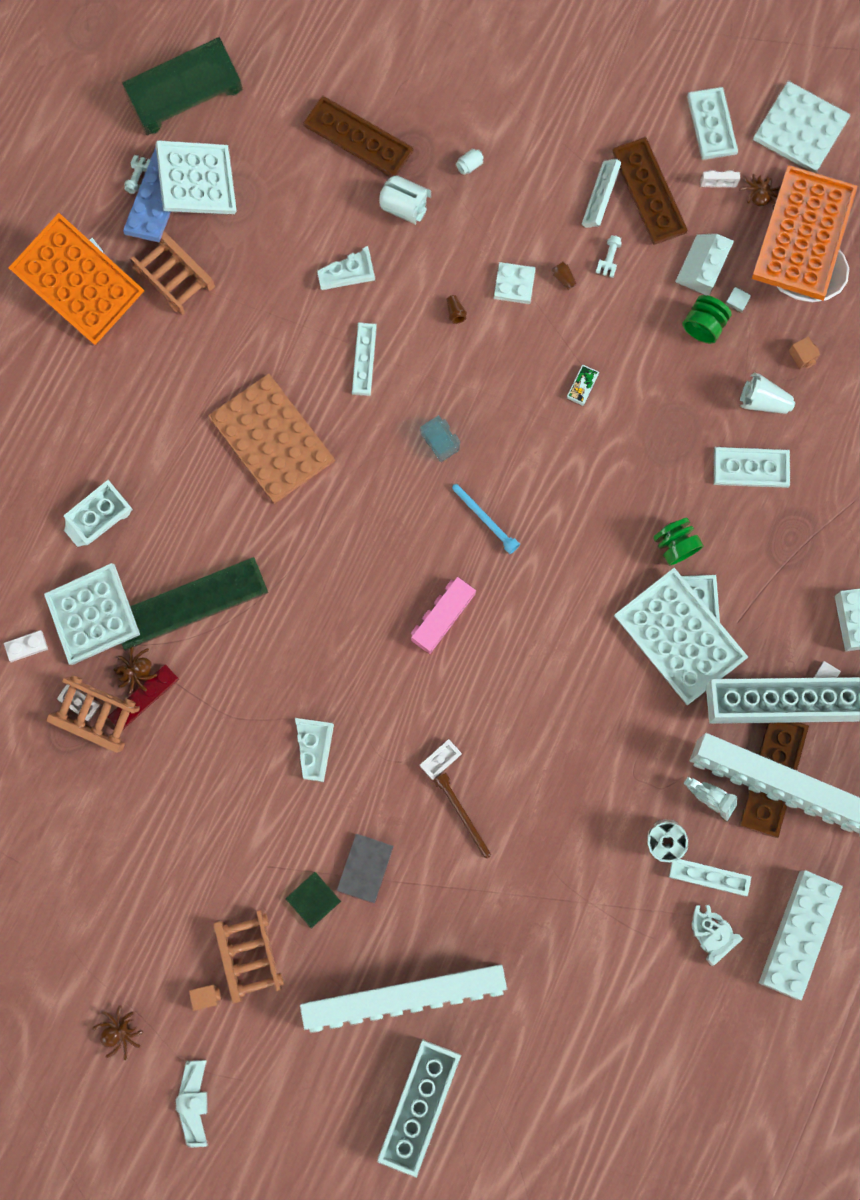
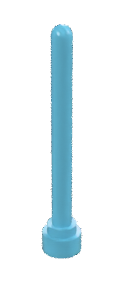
M458 484L452 486L453 491L504 543V549L509 554H512L520 546V543L515 538H509Z

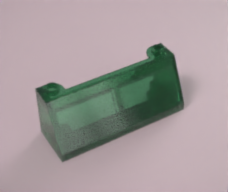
M220 37L122 82L127 100L147 136L159 132L162 126L161 122L224 92L227 95L235 96L243 90L241 80Z

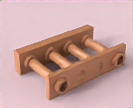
M163 231L159 242L160 245L140 262L132 256L130 259L133 266L131 267L138 275L142 274L170 302L169 306L174 312L178 311L183 315L185 311L182 304L200 288L205 287L210 292L215 285L213 279ZM169 250L172 253V257L151 274L145 267L163 251ZM176 263H181L184 266V270L163 287L157 279ZM193 275L196 278V283L175 299L169 292L186 277Z
M72 675L71 677L63 678L62 682L70 686L60 710L49 714L46 722L116 753L122 751L125 743L120 741L121 732L129 713L138 712L140 707L135 706V702L132 700H122L83 683V679ZM79 689L86 692L87 695L77 719L72 720L68 718L67 712L76 690ZM95 696L105 702L95 727L90 728L85 725L84 721ZM113 704L122 708V712L113 734L108 736L103 733L102 728Z
M261 910L256 911L258 918L228 926L227 924L224 925L223 921L213 923L233 1003L243 1001L242 997L246 993L274 985L276 991L282 990L281 986L284 985L282 974L277 972L266 928L269 925L268 917ZM260 926L263 938L234 946L232 944L229 945L227 937L230 934ZM265 946L267 958L239 966L237 964L234 965L232 957L236 953ZM270 965L272 978L244 986L242 984L239 985L237 977L241 973Z

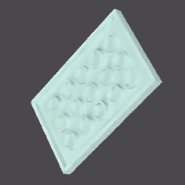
M675 568L614 615L687 706L706 691V685L711 679H722L748 658Z

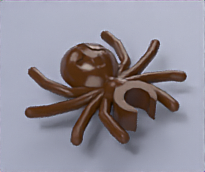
M752 174V182L743 177V180L751 186L739 188V191L751 190L747 197V203H750L751 196L753 203L757 206H765L771 199L774 209L775 200L773 196L777 198L778 195L773 193V191L779 190L781 186L771 188L772 179L768 178V176L762 181L761 175L756 180L755 174Z
M132 645L129 662L122 656L117 657L126 664L114 668L118 675L124 673L123 677L118 678V680L124 683L118 687L122 688L131 682L128 694H131L133 691L134 680L142 690L147 691V688L141 684L138 678L140 680H149L157 676V674L147 676L150 673L152 663L148 658H139L143 653L149 651L148 648L140 651L133 659L134 645Z
M121 1005L118 1006L116 1020L108 1012L101 1010V1013L107 1016L112 1023H99L93 1026L92 1030L103 1026H110L101 1032L100 1042L105 1047L117 1045L105 1057L113 1056L123 1043V1059L127 1060L126 1041L134 1047H141L140 1044L128 1038H133L143 1033L142 1030L132 1033L137 1027L133 1029L128 1028V1023L134 1019H126L132 1016L134 1012L126 1014L120 1022Z

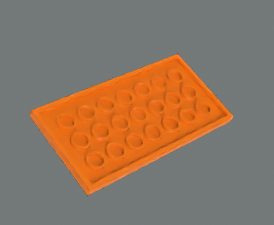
M788 165L752 279L824 301L858 186Z

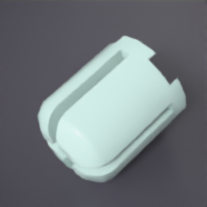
M392 176L385 182V186L382 187L379 197L380 206L384 211L416 225V220L421 221L427 210L425 207L427 197L431 198V190L400 176Z
M663 819L657 821L654 824V828H650L648 832L647 843L649 850L661 862L678 861L688 849L686 832L674 820ZM663 838H673V840H671V842L674 843L673 846H671L670 844H665L663 846Z

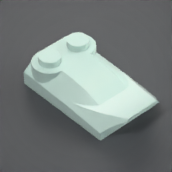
M107 480L64 515V531L77 547L89 545L118 521L127 518L133 509L113 484Z

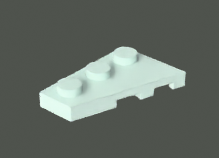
M368 246L362 248V251L357 254L352 253L348 255V258L345 260L336 261L317 271L321 290L375 280Z
M295 718L303 779L324 782L334 724Z

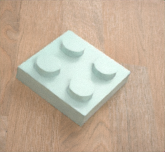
M499 262L494 299L530 304L536 267Z

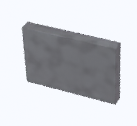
M356 834L337 891L375 903L394 846Z

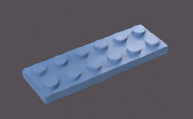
M155 147L123 231L124 235L160 242L171 211H163Z

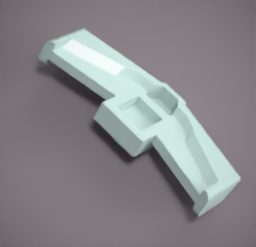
M207 1060L186 1061L179 1095L176 1098V1110L180 1115L188 1147L208 1146L200 1114H207V1092H200Z

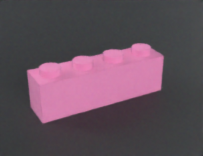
M458 577L455 581L451 580L445 588L447 590L443 596H438L434 602L436 606L432 611L428 610L422 618L424 622L420 626L416 625L411 632V635H413L411 641L429 654H431L476 594L474 588Z

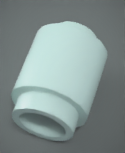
M471 149L458 159L456 166L463 175L469 174L483 164V155L479 150Z

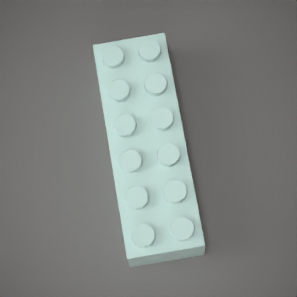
M806 870L799 872L759 984L794 999L802 1000L840 896L842 885Z
M422 1039L379 1154V1163L417 1177L461 1055L459 1053Z

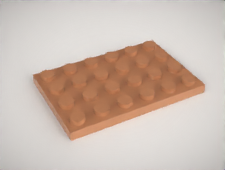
M267 374L208 415L274 504L335 462L334 457L270 374Z

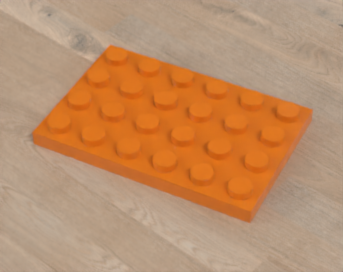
M60 213L51 220L8 267L94 345L105 336L145 291Z

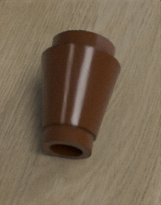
M564 261L552 269L553 276L568 290L577 284L569 265L565 264Z
M456 295L449 296L447 298L449 319L454 324L464 322L467 312Z

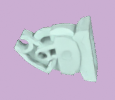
M687 777L684 784L695 797L705 803L710 809L720 813L722 818L728 821L737 806V796L727 794L717 786L706 782L701 784L694 778Z
M700 905L695 906L693 913V934L699 940L700 947L709 953L706 960L711 966H714L743 938L739 934H733L731 926L720 915L711 913L709 905H705L706 913L704 914L699 911ZM712 918L716 919L718 923L712 921Z

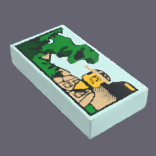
M582 365L567 399L584 406L599 372Z

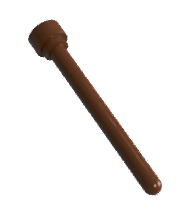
M447 773L434 779V784L440 790L443 789L484 858H490L491 853L449 786L451 783Z

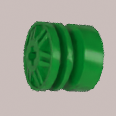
M700 295L692 306V311H689L683 321L682 326L691 337L703 343L713 344L719 338L722 328L726 326L732 313L729 307L719 299L709 295Z
M683 518L666 525L653 537L655 542L662 541L658 544L659 549L669 548L663 554L669 566L689 558L704 547L698 535L688 536L694 530L693 526L686 527L690 524L688 518Z

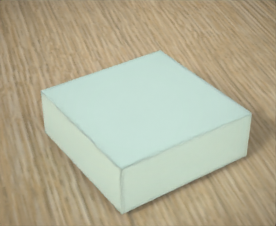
M735 287L726 305L742 313L751 295Z

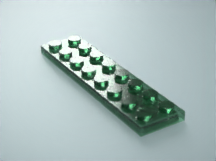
M252 557L130 606L140 635L123 642L124 650L126 651L269 593L255 558Z

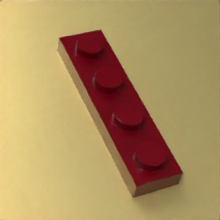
M166 664L155 673L157 674L156 677L147 680L143 684L147 691L139 687L127 698L134 701L135 706L140 707L138 712L129 713L123 730L179 680ZM117 707L107 716L115 726L122 712L120 707Z

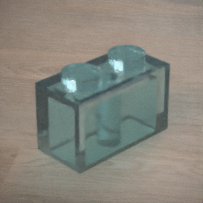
M438 415L420 427V434L439 461L443 462L460 450L461 442L456 434L450 432L448 422L445 419L442 420Z

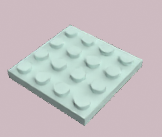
M788 81L756 132L753 140L801 167L816 173L848 121L850 114Z
M170 141L156 142L163 211L215 214L236 213L228 145Z
M111 563L44 594L69 665H74L140 635L115 564Z

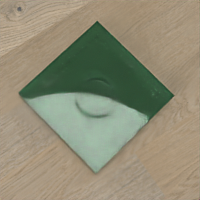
M316 872L285 898L311 929L342 902Z

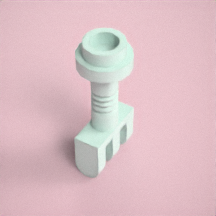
M134 155L131 161V168L135 169L131 179L126 180L124 184L125 190L128 193L134 194L138 191V179L142 171L146 172L151 159H148L145 164L146 158L141 157L138 162L139 156Z
M611 236L607 240V244L610 245L605 261L599 260L596 273L599 274L601 267H603V275L606 276L609 269L611 270L610 277H614L617 265L613 264L612 261L616 248L621 247L622 244L621 238L618 236Z

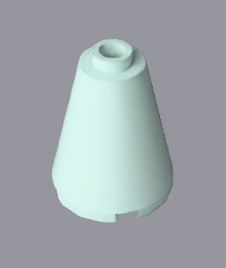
M755 372L751 374L750 377H753L751 382L747 381L740 398L743 404L740 407L749 410L783 414L793 410L795 406L793 396L762 375Z

